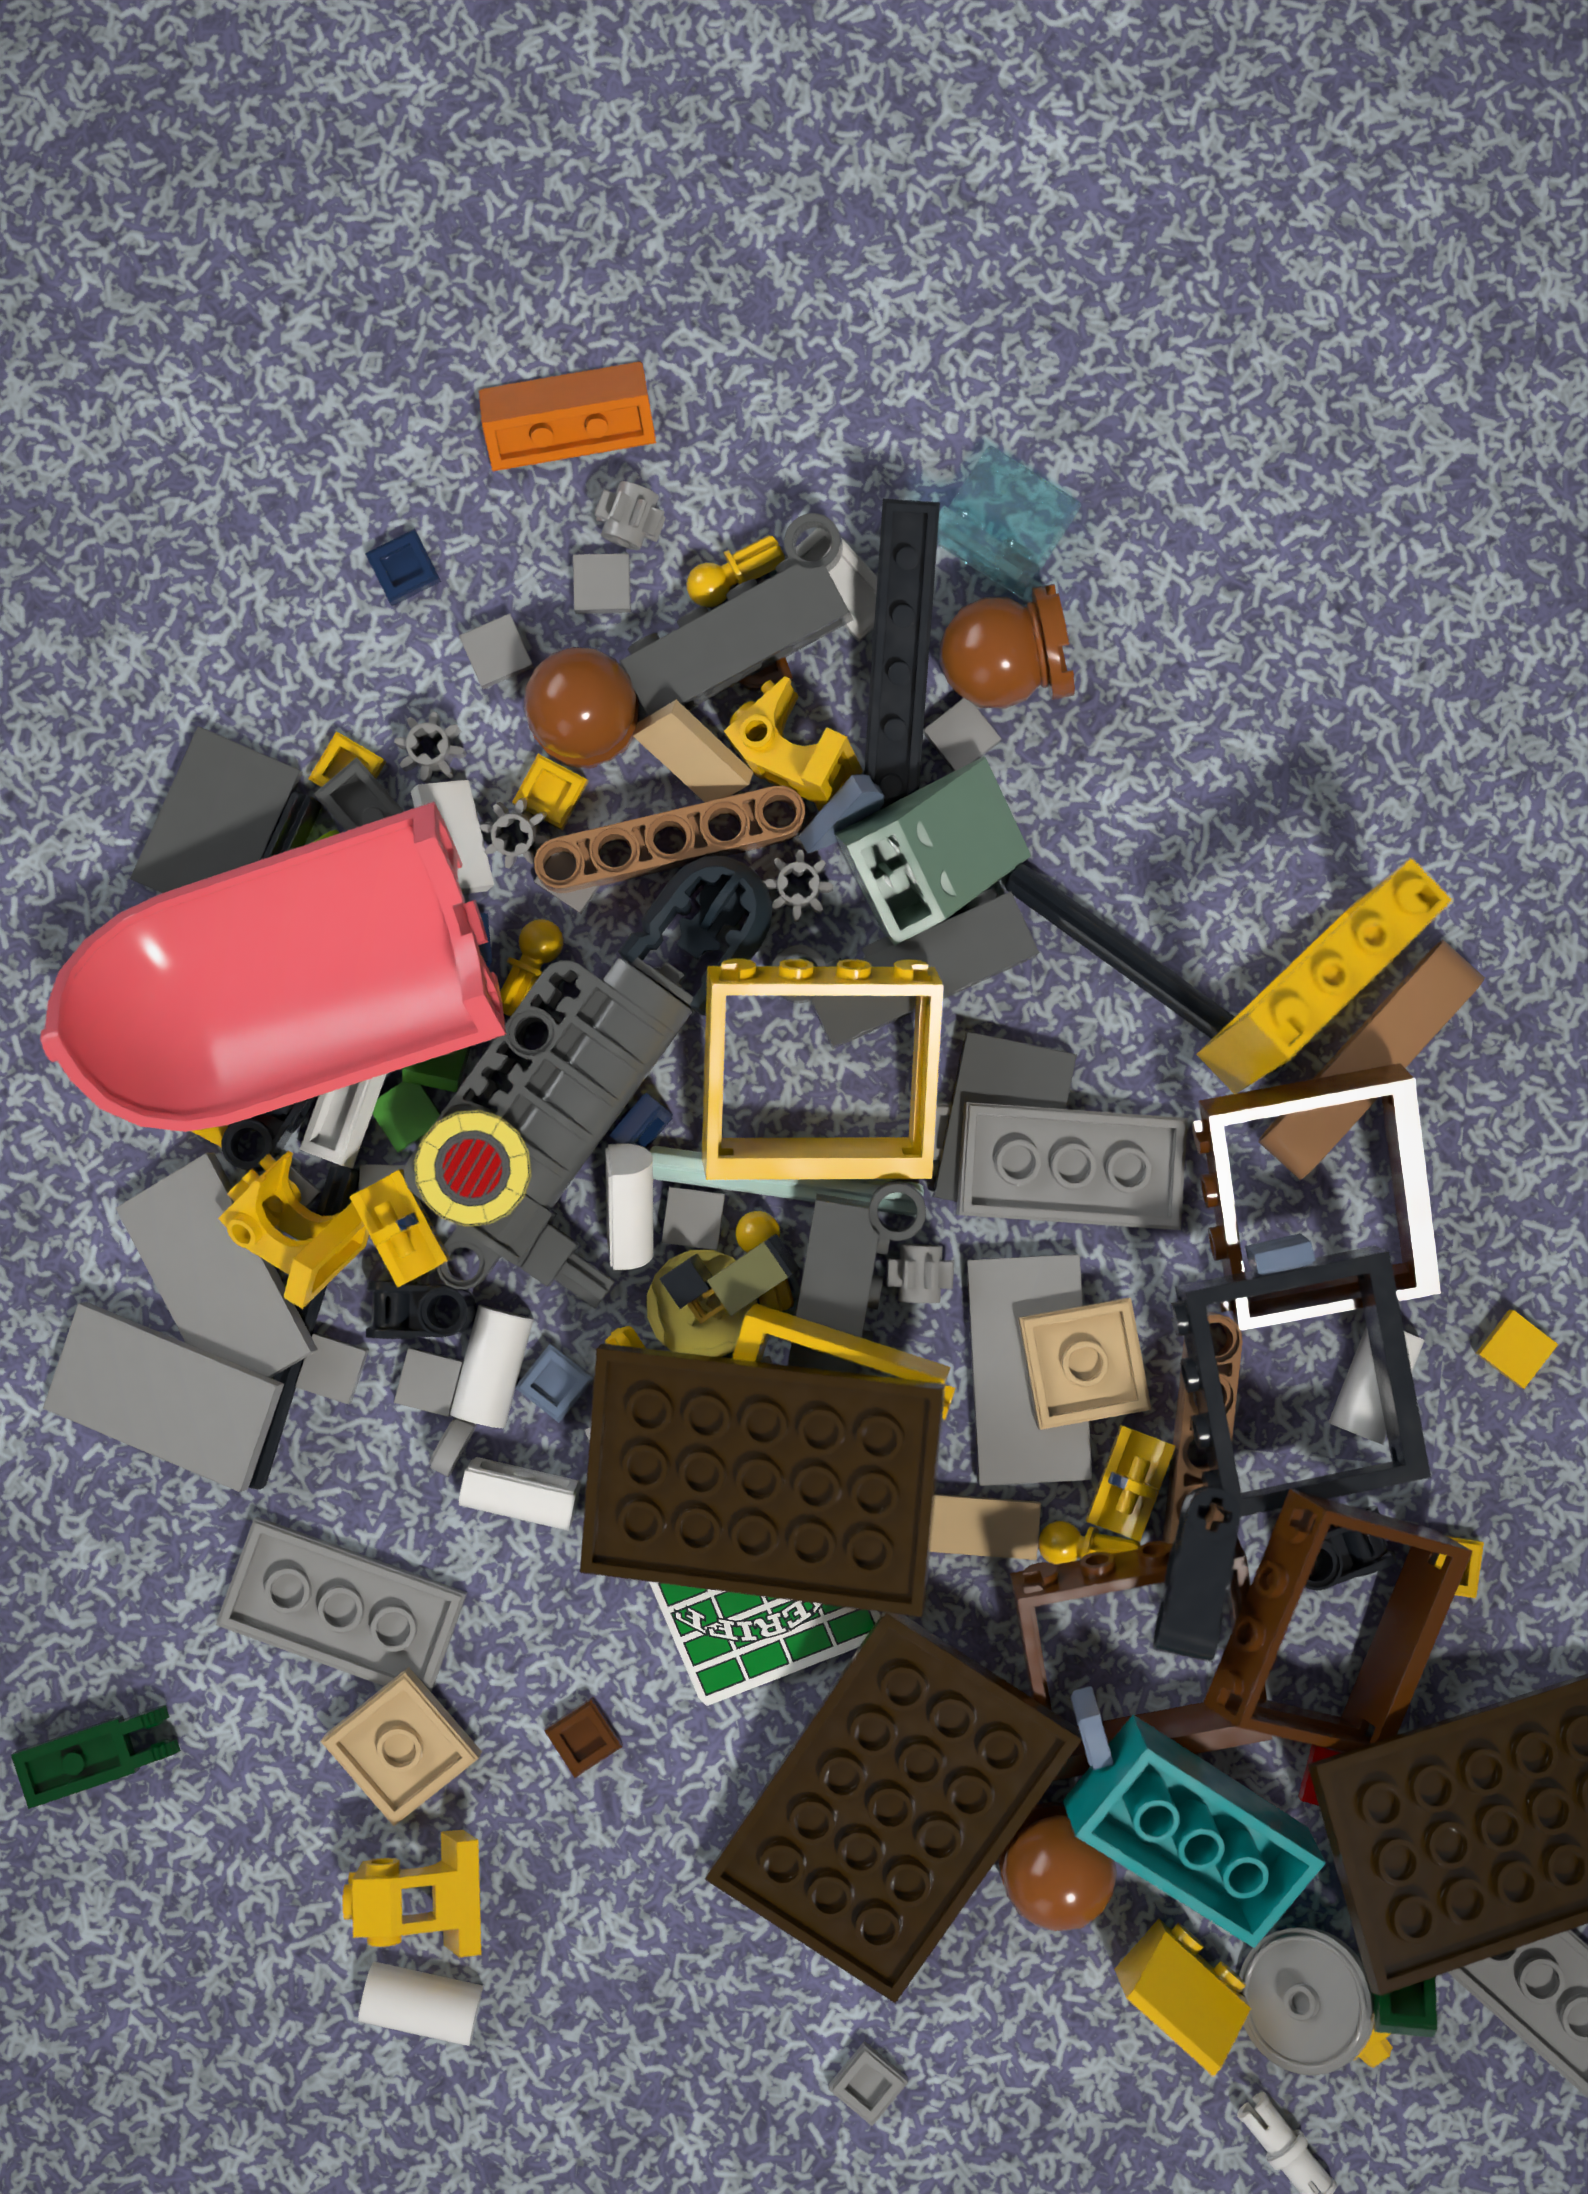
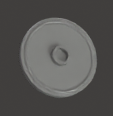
M1300 1926L1274 1932L1262 1939L1250 1951L1239 1974V1977L1246 1984L1240 1993L1246 1998L1251 2007L1243 2026L1253 2044L1267 2059L1292 2073L1311 2076L1336 2071L1349 2064L1361 2053L1371 2036L1375 2022L1374 1993L1370 1990L1363 1963L1347 1944L1326 1931Z

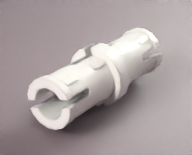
M1265 2092L1258 2093L1253 2097L1254 2102L1257 2104L1255 2110L1249 2102L1239 2109L1237 2117L1241 2122L1245 2123L1267 2151L1266 2160L1274 2170L1281 2169L1300 2194H1318L1319 2190L1322 2194H1333L1335 2192L1337 2182L1328 2175L1307 2149L1308 2139L1300 2130H1292L1269 2101V2097Z

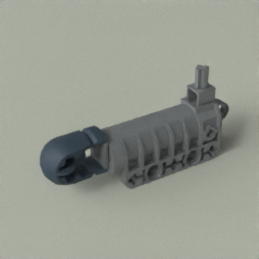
M704 856L684 865L668 881L642 917L643 931L631 933L619 949L618 953L625 961L618 957L603 980L573 961L561 960L551 964L543 971L505 1024L506 1035L495 1038L433 1124L434 1126L438 1121L456 1112L483 1111L501 1117L521 1134L529 1151L532 1176L525 1197L509 1215L489 1225L463 1226L454 1223L457 1225V1228L444 1244V1248L449 1256L455 1249L460 1247H467L473 1250L479 1259V1269L472 1279L459 1280L450 1273L447 1261L437 1267L439 1276L446 1285L455 1289H470L478 1286L486 1279L499 1259L503 1257L520 1267L546 1287L551 1286L554 1280L594 1309L604 1299L615 1281L575 1253L580 1244L551 1224L557 1216V1213L552 1208L693 1013L690 1008L698 1014L706 1016L707 970L701 977L703 985L693 997L684 991L680 984L685 975L668 962H665L662 968H652L643 962L649 951L657 950L664 941L662 933L677 913L688 915L691 912L692 906L689 897L701 885H704L695 898L701 906L693 920L682 917L679 921L682 935L676 945L698 960L705 952L718 951L721 948V944L716 939L718 933L725 924L735 928L744 914L748 918L741 931L730 930L726 934L725 939L728 950L716 966H721L723 961L729 959H746L751 961L761 947L771 927L772 902L767 885L752 868L728 856ZM563 981L570 984L576 982L575 985L581 990V993L575 1000L568 996L563 998L564 995L558 990L559 985ZM545 1003H549L554 1010L564 1013L563 1016L565 1018L561 1024L554 1017L550 1016L549 1013L541 1010ZM535 1023H546L549 1030L546 1044L537 1050H528L524 1042V1035L527 1029ZM513 1050L517 1055L531 1061L530 1067L528 1069L525 1067L523 1070L517 1063L518 1061L508 1057L510 1051ZM498 1071L506 1075L509 1074L508 1079L514 1084L509 1093L498 1090V1084L493 1081ZM484 1094L487 1100H489L488 1104L499 1108L497 1113L494 1114L491 1109L475 1104L477 1097H481ZM419 1144L408 1159L404 1170V1179L408 1189L424 1201L416 1185L414 1161L420 1146Z

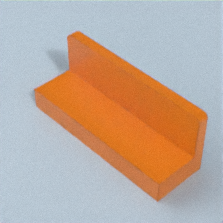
M642 362L489 387L479 391L481 422L492 472L656 443Z

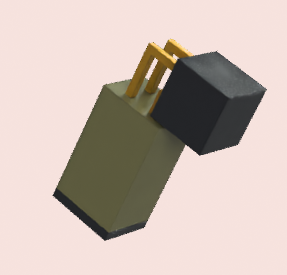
M775 1234L714 1276H712L699 1255L695 1254L659 1279L679 1309L688 1305L699 1323L702 1324L724 1308L732 1316L800 1268L778 1235ZM715 1293L722 1304L706 1314L696 1298L702 1295L706 1299Z

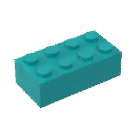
M1132 1715L1108 1744L1113 1764L1098 1769L1090 1766L1063 1799L1075 1836L1255 1948L1326 1864L1309 1828L1143 1720Z

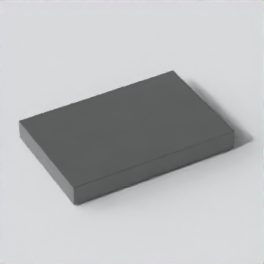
M198 726L130 879L160 893H165L262 860L291 794L295 792L303 773L294 767Z
M965 1032L951 1100V1112L948 1116L942 1145L943 1151L941 1160H939L932 1197L957 1202L963 1108L965 1102L1066 1109L1077 1054Z

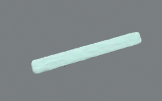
M660 1146L651 1147L650 1150L653 1157V1179L810 1202L816 1201L817 1194L870 1203L871 1197L878 1187L889 1181H894L892 1179L706 1180L702 1163V1152ZM908 1182L914 1185L924 1197V1189L921 1184ZM891 1193L882 1199L878 1206V1211L916 1216L917 1206L908 1195L904 1193Z

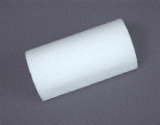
M608 1144V1148H605L607 1244L610 1267L613 1266V1270L635 1269L646 1265L653 1258V1157L647 1149L638 1145Z
M478 1305L450 1411L451 1416L494 1428L506 1427L534 1318Z
M1366 1325L1328 1423L1384 1445L1387 1433ZM1404 1331L1411 1371H1413L1425 1340Z
M475 1457L464 1472L459 1506L570 1531L581 1484L578 1480Z
M373 1962L364 1987L358 2022L470 2046L483 1985Z

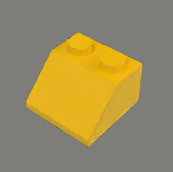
M1158 1919L1114 1970L1126 1999L1214 2077L1222 2068L1251 2010L1248 2001L1240 1993L1246 1984L1222 1961L1214 1968L1198 1953L1204 1946L1180 1923H1177L1171 1929L1161 1919Z

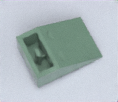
M984 756L834 833L881 931L894 945L946 920L1031 857V853Z

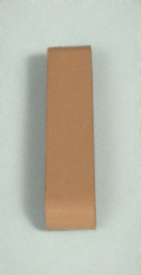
M786 786L763 788L553 838L544 842L537 850L534 858V869L541 884L555 893H569L598 885L604 886L683 867L704 856H730L784 843L793 839L799 833L805 817V805L801 796L792 788ZM774 801H782L789 804L795 813L794 821L784 828H776L769 825L763 816V811L767 805ZM720 814L734 816L741 826L740 833L730 841L716 839L708 829L710 821ZM675 827L684 833L687 841L681 851L675 854H665L656 848L654 839L661 829ZM611 840L624 841L631 848L632 854L630 859L620 867L607 866L600 859L601 848ZM557 852L571 854L576 859L575 872L570 878L565 880H554L545 873L547 860Z
M1442 939L1420 960L1313 1079L1401 1063L1406 1068L1480 987L1485 977ZM1379 1097L1279 1115L1262 1134L1258 1142L1301 1180L1322 1161Z
M1208 1312L1209 1324L1219 1323L1226 1332L1225 1346L1215 1353L1232 1442L1242 1351V1333L1237 1323L1231 1318ZM1185 1338L1183 1343L1182 1359L1188 1358ZM1181 1371L1173 1445L1176 1447L1171 1457L1163 1542L1173 1543L1176 1538L1181 1506L1185 1497L1193 1489L1203 1486L1202 1472L1209 1471L1208 1463L1196 1466L1192 1465L1188 1459L1187 1450L1189 1444L1194 1439L1191 1416L1199 1414L1194 1402V1392L1188 1393L1186 1391ZM1215 1504L1209 1505L1207 1514L1203 1517L1206 1520V1529H1210L1212 1521L1223 1520L1224 1515L1217 1510Z

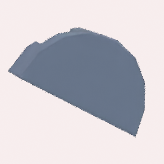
M852 775L801 832L802 834L799 836V839L806 852L810 853L838 842L834 833L879 811L884 804V794L880 787L874 784L868 775Z

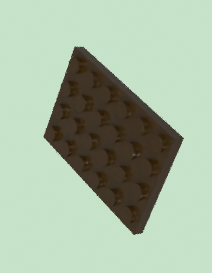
M601 1343L596 1349L580 1573L922 1617L926 1601L945 1384Z
M883 1612L708 1869L705 1880L890 2001L896 2003L1081 1742L1080 1729L905 1615Z
M1588 1673L1307 1764L1371 1992L1383 1995L1588 1924Z

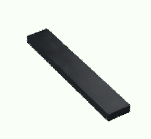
M883 498L864 763V774L870 776L873 783L878 785L884 794V804L880 810L919 790L940 502Z

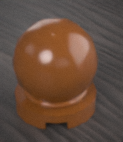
M1055 584L1032 588V602H1028L1027 607L1009 597H984L959 610L945 629L940 642L939 664L948 684L959 696L979 708L1006 709L1026 701L1040 684L1043 688L1048 687L1052 700L1074 696L1073 670L1067 671L1062 646L1069 645V639L1059 593L1056 594Z
M571 647L552 653L535 668L525 686L523 709L529 729L549 757L568 767L587 769L598 767L597 765L609 762L618 754H622L627 750L634 738L633 734L639 722L640 707L630 676L615 658L598 649Z
M1059 1802L1035 1805L998 1858L1001 1878L1007 1897L1019 1915L1040 1928L1053 1931L1083 1928L1103 1912L1113 1896L1117 1877L1115 1861L1075 1836L1065 1805Z

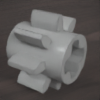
M627 481L619 483L616 494L604 489L594 513L597 516L596 521L604 523L601 536L616 545L631 550H640L644 538L657 542L666 518L664 516L665 512L656 508L659 496L643 486Z
M434 711L429 716V723L418 724L412 717L407 718L408 725L411 728L407 738L399 737L394 739V743L401 749L407 750L409 754L399 764L401 768L406 772L418 765L421 768L420 777L424 784H428L431 781L432 772L442 771L448 778H453V771L449 767L453 757L465 758L467 754L464 749L459 746H453L452 740L458 737L461 732L459 727L453 724L443 730L440 727V716ZM428 736L434 742L439 741L437 747L440 754L434 759H431L426 753L420 755L424 751L420 742Z
M526 798L519 799L515 804V810L509 812L503 803H496L493 805V808L499 819L495 823L486 822L480 825L482 831L491 833L492 844L485 849V854H492L498 850L501 854L506 855L504 863L505 868L508 869L514 866L517 856L523 854L526 861L533 864L536 855L533 847L536 843L543 844L552 839L548 834L541 833L539 824L546 818L547 813L540 812L534 816L527 812ZM517 819L520 821V830L528 833V839L521 841L515 847L511 845L512 836L504 833V827L513 824Z
M798 850L796 862L786 865L781 859L775 858L774 865L778 872H780L778 880L768 879L764 881L768 890H778L779 897L772 904L773 912L780 910L786 905L793 909L795 922H799L801 918V909L808 908L809 906L816 913H823L822 904L817 900L819 892H833L834 886L829 882H820L818 875L823 872L826 862L822 860L811 867L804 863L803 850ZM793 874L796 878L800 879L807 874L811 877L808 884V890L811 895L807 898H804L799 893L791 898L785 894L789 889L787 876Z
M900 1244V1258L887 1259L886 1286L899 1287L898 1301L940 1303L941 1288L953 1289L954 1260H942L941 1245Z

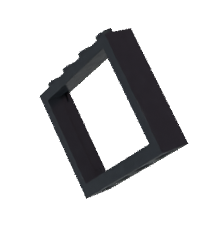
M1371 1246L1317 1257L1311 1265L1264 1276L1253 1270L1175 1286L1177 1302L1171 1303L1174 1316L1171 1320L1177 1337L1184 1335L1188 1358L1180 1360L1181 1373L1186 1391L1188 1393L1195 1392L1199 1414L1191 1416V1426L1197 1448L1206 1449L1209 1471L1202 1472L1203 1486H1214L1230 1492L1238 1501L1241 1517L1281 1509L1290 1489L1330 1499L1431 1478L1390 1252L1388 1250ZM1357 1275L1392 1462L1241 1493L1206 1306ZM1212 1497L1209 1505L1215 1504L1216 1497ZM1217 1507V1510L1224 1515V1510Z

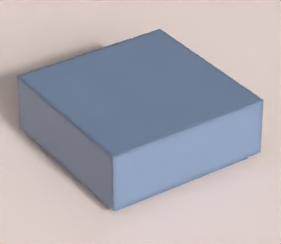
M1301 1233L1245 1246L1249 1266L1261 1276L1311 1265L1315 1261L1312 1243Z
M550 1343L515 1388L559 1423L594 1380V1376Z
M1092 1686L1072 1691L1071 1700L1089 1765L1093 1766L1094 1769L1112 1765L1111 1753Z

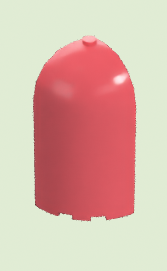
M435 802L173 889L120 912L87 937L58 972L47 1003L45 1028L40 1033L41 1044L46 1056L52 1062L57 1061L71 1082L100 1109L141 1127L188 1132L230 1125L506 1035L497 975L494 972L490 973L478 945L488 942L476 900L464 902L465 899L458 882V869L463 864Z

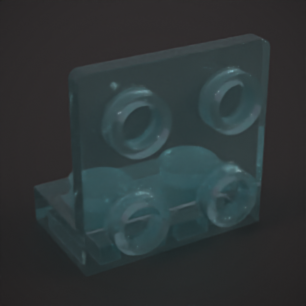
M989 446L948 508L943 506L939 512L937 545L1023 599L1078 514L1081 503L1000 450Z

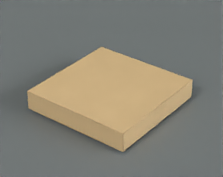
M1131 1298L1018 1317L1038 1429H1048L1151 1410Z
M410 1667L406 1668L333 1727L320 1741L393 1826L478 1760L482 1753L479 1747Z

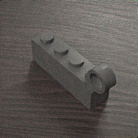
M817 513L804 514L796 518L789 525L784 537V547L789 558L776 566L777 575L759 585L756 579L748 580L726 594L728 602L711 611H708L706 606L694 609L677 621L679 628L662 638H659L657 633L647 635L628 647L630 655L619 662L629 674L633 688L648 716L674 700H677L687 710H690L738 684L745 677L762 671L781 658L795 653L853 621L850 611L829 574V571L837 565L842 556L843 542L836 525L828 517ZM810 528H821L832 537L830 551L824 558L817 561H806L796 554L798 537Z
M993 888L979 894L965 905L966 912L949 920L946 919L897 945H894L886 936L863 947L862 951L865 958L861 960L869 962L871 967H894V962L906 959L926 962L928 967L936 968L943 983V999L1035 958L1039 951L1012 892L1010 891L998 897ZM792 945L778 953L772 966H779L781 961L794 956L807 957L816 966L836 967L837 962L842 959L839 958L825 963L823 957L815 949L806 945ZM780 995L783 999L793 1003L811 1001L832 1050L914 1013L916 1009V996Z
M900 1180L884 1183L873 1193L870 1203L823 1194L816 1195L796 1317L869 1341L873 1340L874 1332L863 1330L867 1308L878 1310L883 1276L873 1275L876 1253L887 1254L890 1240L901 1241L911 1238L919 1232L925 1222V1201L921 1192L914 1185ZM891 1193H904L911 1197L917 1206L914 1220L905 1227H890L879 1217L878 1206L882 1199ZM791 1342L788 1365L856 1373L857 1363Z

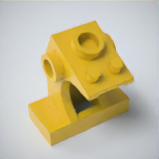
M784 676L776 684L769 680L761 687L764 695L756 702L749 701L742 705L732 715L729 722L730 725L724 730V733L733 748L756 777L776 786H786L794 789L801 797L814 802L818 811H821L852 775L862 774L863 769L847 736L827 727L817 744L800 746L786 740L783 733L784 727L799 696L792 688L790 678Z
M288 1150L277 1161L270 1154L266 1155L259 1162L266 1170L261 1176L253 1168L244 1175L227 1193L234 1203L218 1219L227 1228L230 1238L238 1246L246 1248L289 1275L284 1298L303 1309L366 1247L369 1233L352 1202L342 1212L333 1216L318 1215L300 1203V1190L289 1179V1169L293 1153ZM278 1229H281L282 1231L286 1232L287 1234L291 1235L297 1240L285 1236L280 1231H278Z
M464 1830L441 1832V1861L426 1867L400 1869V1860L396 1858H376L362 1861L356 1872H349L348 1884H345L343 1888L344 1920H353V1937H367V1945L386 1947L400 1944L404 1935L443 1931V1945L459 1958L481 1955L479 1840ZM432 1886L433 1911L402 1915V1889Z

